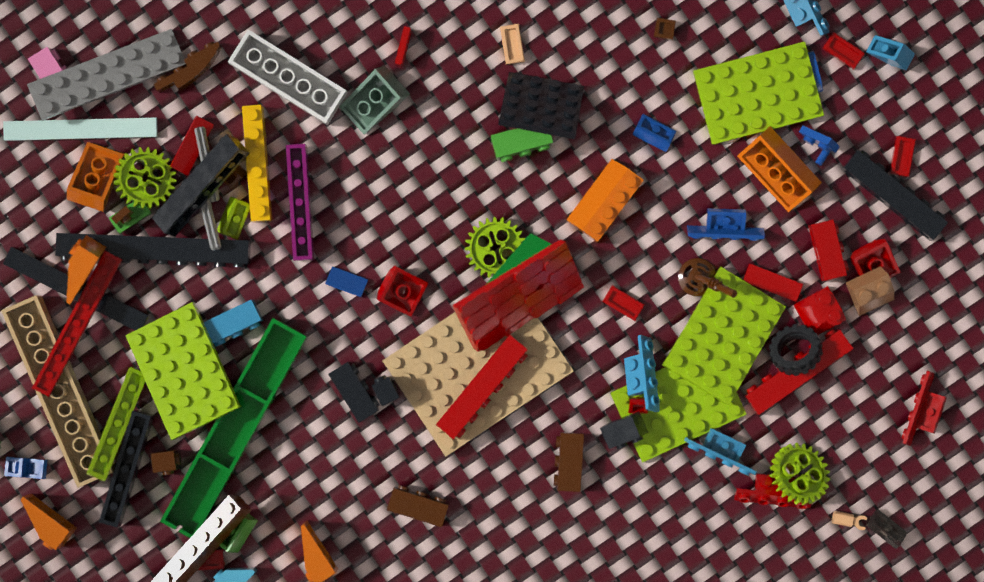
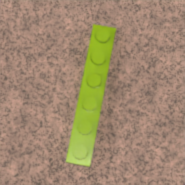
M130 367L127 371L86 473L102 481H105L132 411L136 406L145 383L142 372Z

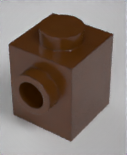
M177 450L151 453L153 473L162 472L163 475L174 474V470L179 469V465H181L180 453L177 454Z

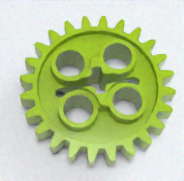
M139 147L138 153L132 149L131 156L125 153V160L119 159L118 162L122 166L116 165L115 167L119 172L113 175V177L118 178V180L114 181V185H119L116 192H123L120 196L121 199L124 197L128 198L126 204L132 201L134 202V208L137 204H140L142 210L145 205L151 209L153 203L156 207H159V200L165 203L166 199L164 196L169 198L171 195L169 191H174L175 189L171 184H175L177 180L172 178L176 175V172H171L172 168L167 164L170 159H162L164 153L158 156L156 155L157 149L150 153L149 147H147L145 152ZM141 162L144 165V169L137 170L134 164ZM159 169L162 172V176L156 177L152 171ZM144 175L148 176L146 182L142 181ZM135 180L138 186L132 188L128 185L127 181ZM151 186L156 190V193L148 194L146 188Z
M496 217L493 218V222L486 218V224L479 221V228L473 226L475 233H468L472 238L471 240H465L466 243L470 244L469 247L465 248V250L470 251L466 258L473 259L469 265L476 264L474 271L480 268L481 276L485 272L488 273V278L495 274L506 261L502 256V252L505 249H510L514 252L521 242L525 240V238L519 237L522 231H515L517 225L510 226L511 220L505 224L503 217L500 222H497ZM491 231L494 234L496 244L501 245L499 254L502 264L498 263L495 251L490 250L493 247L489 234ZM499 231L507 233L508 237L505 241L497 239L496 235ZM482 236H486L489 239V244L486 247H482L478 243L479 238ZM486 255L494 256L495 262L492 265L484 263Z
M798 443L794 445L789 444L781 448L775 454V458L771 460L774 465L770 469L774 473L770 477L776 479L772 484H778L779 487L776 491H783L781 497L783 498L787 495L788 502L794 499L796 505L800 502L802 505L812 504L819 500L826 493L825 490L829 488L826 483L830 481V478L826 477V475L830 471L825 470L828 464H822L821 461L824 457L818 458L819 451L817 450L813 453L812 446L806 449L804 443L800 446ZM809 465L812 466L811 469L791 483L788 482L790 478Z

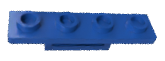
M707 208L706 226L687 225V234L694 239L710 237L712 239L730 238L732 240L746 238L752 241L765 239L763 228L745 227L746 210Z

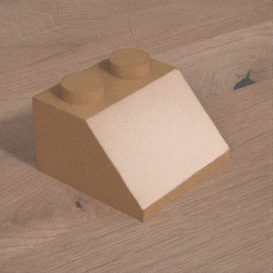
M881 266L846 282L859 316L894 300V288L889 274Z

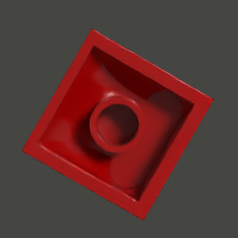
M885 239L873 240L855 250L850 257L851 263L855 266L859 276L880 266L889 274L890 278L901 273Z
M394 265L388 271L378 290L377 300L411 317L428 282Z
M828 286L793 305L803 324L807 328H812L817 335L846 320L839 303Z

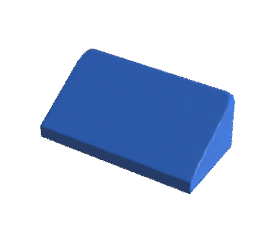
M642 114L633 132V136L666 152L677 131Z
M332 266L325 284L362 297L368 279Z

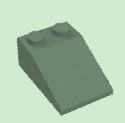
M386 66L376 68L339 107L365 135L397 108L410 93Z

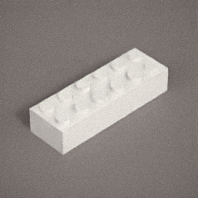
M247 30L228 60L231 66L326 125L329 124L348 93L339 85L250 30Z

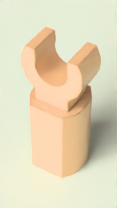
M834 511L832 524L847 527L854 525L859 530H865V527L859 525V521L861 519L867 520V517L864 515L854 517V514Z

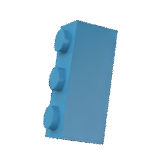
M249 300L205 321L204 325L212 343L217 347L226 342L225 339L230 336L234 339L242 335V330L249 328L253 330L261 326L259 322L263 321L254 300Z

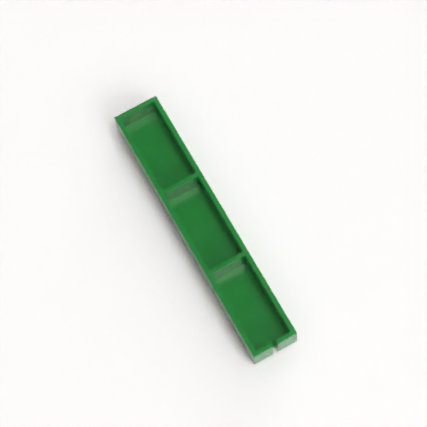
M272 318L233 389L241 407L216 419L160 522L174 530L179 528L180 525L183 526L179 532L191 538L208 519L308 338L307 335L276 318Z

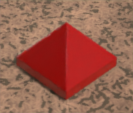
M639 396L631 398L628 413L639 411L640 414H648V410L645 408V399Z

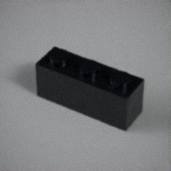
M346 362L328 375L356 420L360 423L379 411L378 406L380 404L375 396L371 397L367 390L370 388L364 379L361 381L357 374L360 372L356 365Z

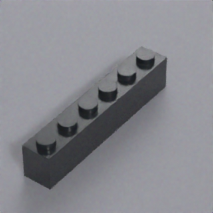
M228 134L222 137L218 144L207 153L203 161L194 168L187 179L183 180L180 187L169 196V199L152 217L165 234L175 237L248 156L249 152L236 137Z
M859 150L855 151L841 170L929 241L935 240L948 224L945 220V215L938 210L936 212L932 210L930 203L923 198L921 200L915 196L916 192L907 186L905 188L900 184L901 180L893 174L890 176L886 173V168L878 162L875 164L871 161V156L863 150L861 152Z
M139 410L132 411L100 516V523L117 528L122 525L155 415Z

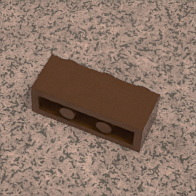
M560 432V436H556V447L559 448V455H555V467H558V474H554L553 486H557V491L581 492L583 433Z
M398 485V488H393L387 511L442 527L449 506L448 503H445L446 499L435 496V499L427 497V493L418 490L416 493L409 491L410 488Z

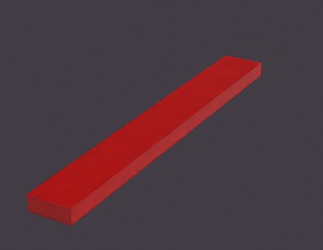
M104 250L32 389L48 397L51 396L122 259Z

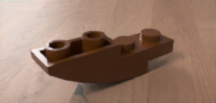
M212 41L204 45L205 49L199 52L195 50L187 54V58L184 59L187 67L180 66L174 70L173 74L169 76L163 75L156 79L157 82L153 84L156 90L161 93L176 85L177 89L181 91L191 85L213 64L222 49L220 43Z

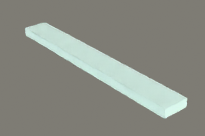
M157 118L3 121L4 141L158 137Z

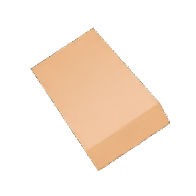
M519 24L501 26L500 32L506 65L525 62Z

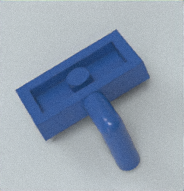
M802 126L799 131L804 136L803 140L810 145L815 143L822 150L815 161L819 166H822L831 151L836 153L840 147L832 138L808 127Z

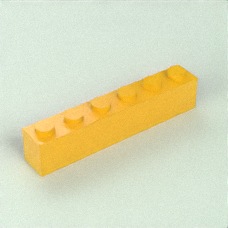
M262 105L242 106L245 148L249 152L246 157L251 222L273 221L264 107Z

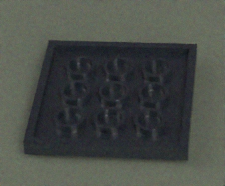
M509 72L498 125L575 140L584 86Z

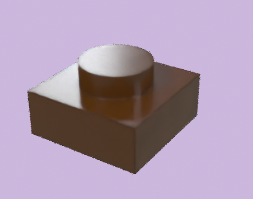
M657 18L653 38L673 40L676 21Z
M125 205L111 219L117 225H125L132 219L131 215L134 212Z

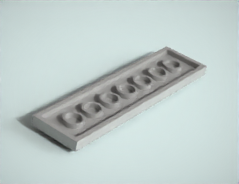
M172 29L28 83L27 86L43 121L173 71L180 66H186L174 33Z

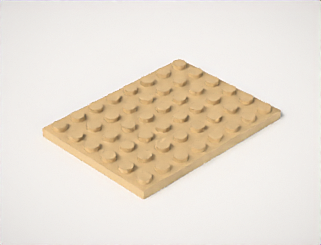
M454 312L382 360L445 457L574 372L538 318H533L511 334L513 338L528 349L526 352L528 357L522 364L519 362L516 364L514 374L509 379L506 377L502 381L504 386L497 394L493 392L489 397L491 402L485 409L482 407L477 412L478 418L472 424L469 422L465 426L467 431L460 439L456 437L453 440L436 423L507 337L504 336L486 350L478 352L473 349Z

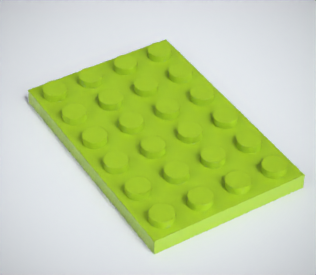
M805 42L693 70L712 145L761 133L769 126L776 129L824 116Z
M719 267L714 278L736 290L737 296L733 298L720 291L716 292L707 288L662 365L726 405H729L786 306L726 269Z
M191 302L125 335L171 440H175L241 407L195 302Z
M664 367L655 372L658 381L657 391L660 399V411L652 412L648 410V414H641L648 433L642 436L643 440L633 444L643 463L686 443L684 441L685 437L693 440L708 433L710 428H719L747 414L737 392L730 404L726 405ZM627 385L610 392L621 418L632 414L628 413L631 398L637 396L644 398V394L633 397L628 396Z

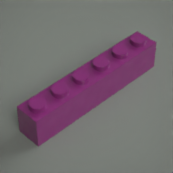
M286 145L293 261L314 260L307 145Z

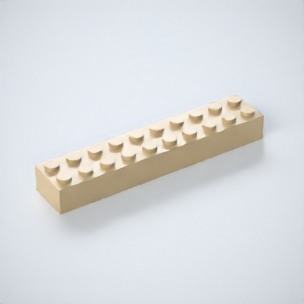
M35 295L1 310L32 384L36 381L59 337L41 295ZM69 361L50 397L38 391L36 393L75 484L79 488L98 480L86 473L102 435ZM114 462L112 463L108 475L114 473Z

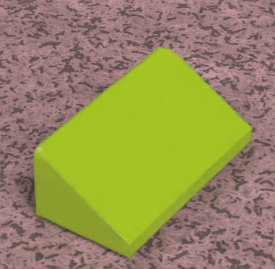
M230 197L218 225V233L238 240L249 213L250 204Z

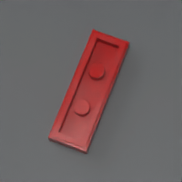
M195 116L170 167L188 176L199 155L194 130L197 127H205L208 137L214 124L199 116Z
M750 263L743 278L750 285L797 302L803 286L802 283Z

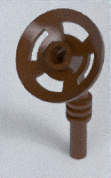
M690 259L679 270V285L684 292L691 296H703L706 291L703 287L704 284L707 285V288L716 292L720 291L733 298L737 296L736 290L714 278L716 274L714 267L704 259ZM698 263H701V264H704L705 266H707V267L709 268V271H707V270H706L704 267H702V266H698ZM691 265L692 270L689 272L688 277H683L685 269ZM690 281L698 283V286L693 285ZM688 283L692 288H696L697 291L690 290L685 284Z

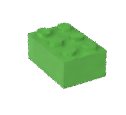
M517 128L491 135L496 160L501 159V162L510 161L513 158L512 156L518 154L520 157L531 155V151L538 149V152L549 150L553 144L551 135Z

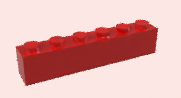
M832 329L824 334L825 338L820 341L823 354L820 355L821 360L819 363H816V367L813 370L810 369L808 373H800L798 376H794V374L786 375L784 371L780 372L778 370L773 375L769 373L761 379L763 382L758 386L753 384L747 388V393L743 396L755 413L760 415L854 349L842 331ZM809 350L805 353L800 351L794 355L793 361L804 358L809 353Z
M509 335L436 425L453 440L456 437L460 439L467 431L465 426L469 422L472 424L478 418L477 412L481 407L485 409L491 402L489 397L493 392L497 394L504 386L502 381L506 377L509 379L514 374L516 364L518 362L522 364L528 357L526 354L528 349Z

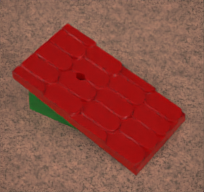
M530 233L483 287L452 305L474 350L478 352L486 350L504 336L508 337L533 318L540 317L557 304L561 305L584 288L565 241L560 239L551 244Z

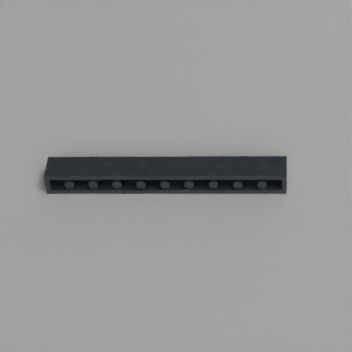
M56 233L55 256L61 257V260L64 261L70 260L72 255L69 252L78 239L83 240L87 235L106 247L105 251L122 259L121 263H130V259L138 260L140 264H149V260H157V264L168 265V261H176V265H187L188 262H195V266H207V263H214L216 267H226V263H232L233 267L245 268V264H250L251 241L220 239L221 249L213 251L210 248L208 239Z

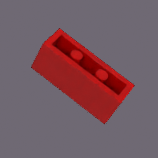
M832 219L809 225L808 228L821 280L826 281L847 276L846 271H849L847 261L843 260L842 253L844 252L842 242L838 240V224L834 223Z

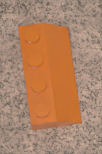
M771 126L737 155L788 212L808 197L822 183Z
M611 159L566 220L597 243L644 180L627 167Z

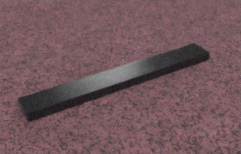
M14 247L10 248L3 262L4 265L67 296L68 274ZM85 283L74 300L78 301L86 286ZM104 294L96 309L97 312L133 330L143 327L149 316L107 294Z

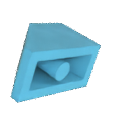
M255 567L227 568L225 571L221 569L213 577L215 579L214 582H247L257 569Z

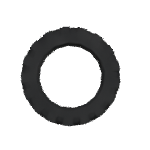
M794 324L792 327L786 326L784 330L778 331L776 333L777 336L771 340L772 344L769 346V353L772 361L780 372L784 371L786 375L794 374V376H798L800 373L806 374L808 370H813L816 367V363H819L821 360L820 355L823 354L820 339L817 333L812 328H807L806 325L798 326V324ZM794 339H805L811 343L809 353L798 361H787L781 357L783 347Z

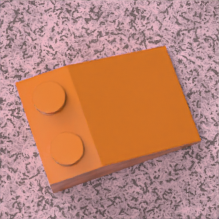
M87 142L67 187V200L103 212L116 180L113 177L114 173L118 172L115 167L116 165H121L118 161L123 159L124 154Z
M87 235L83 240L79 238L69 252L72 256L68 266V304H71L106 249L104 245Z
M32 493L21 498V502L39 538L44 541L43 545L50 550H57L63 547L77 527Z
M306 521L301 525L305 570L307 571L305 575L309 582H323L334 575L338 567L309 522Z

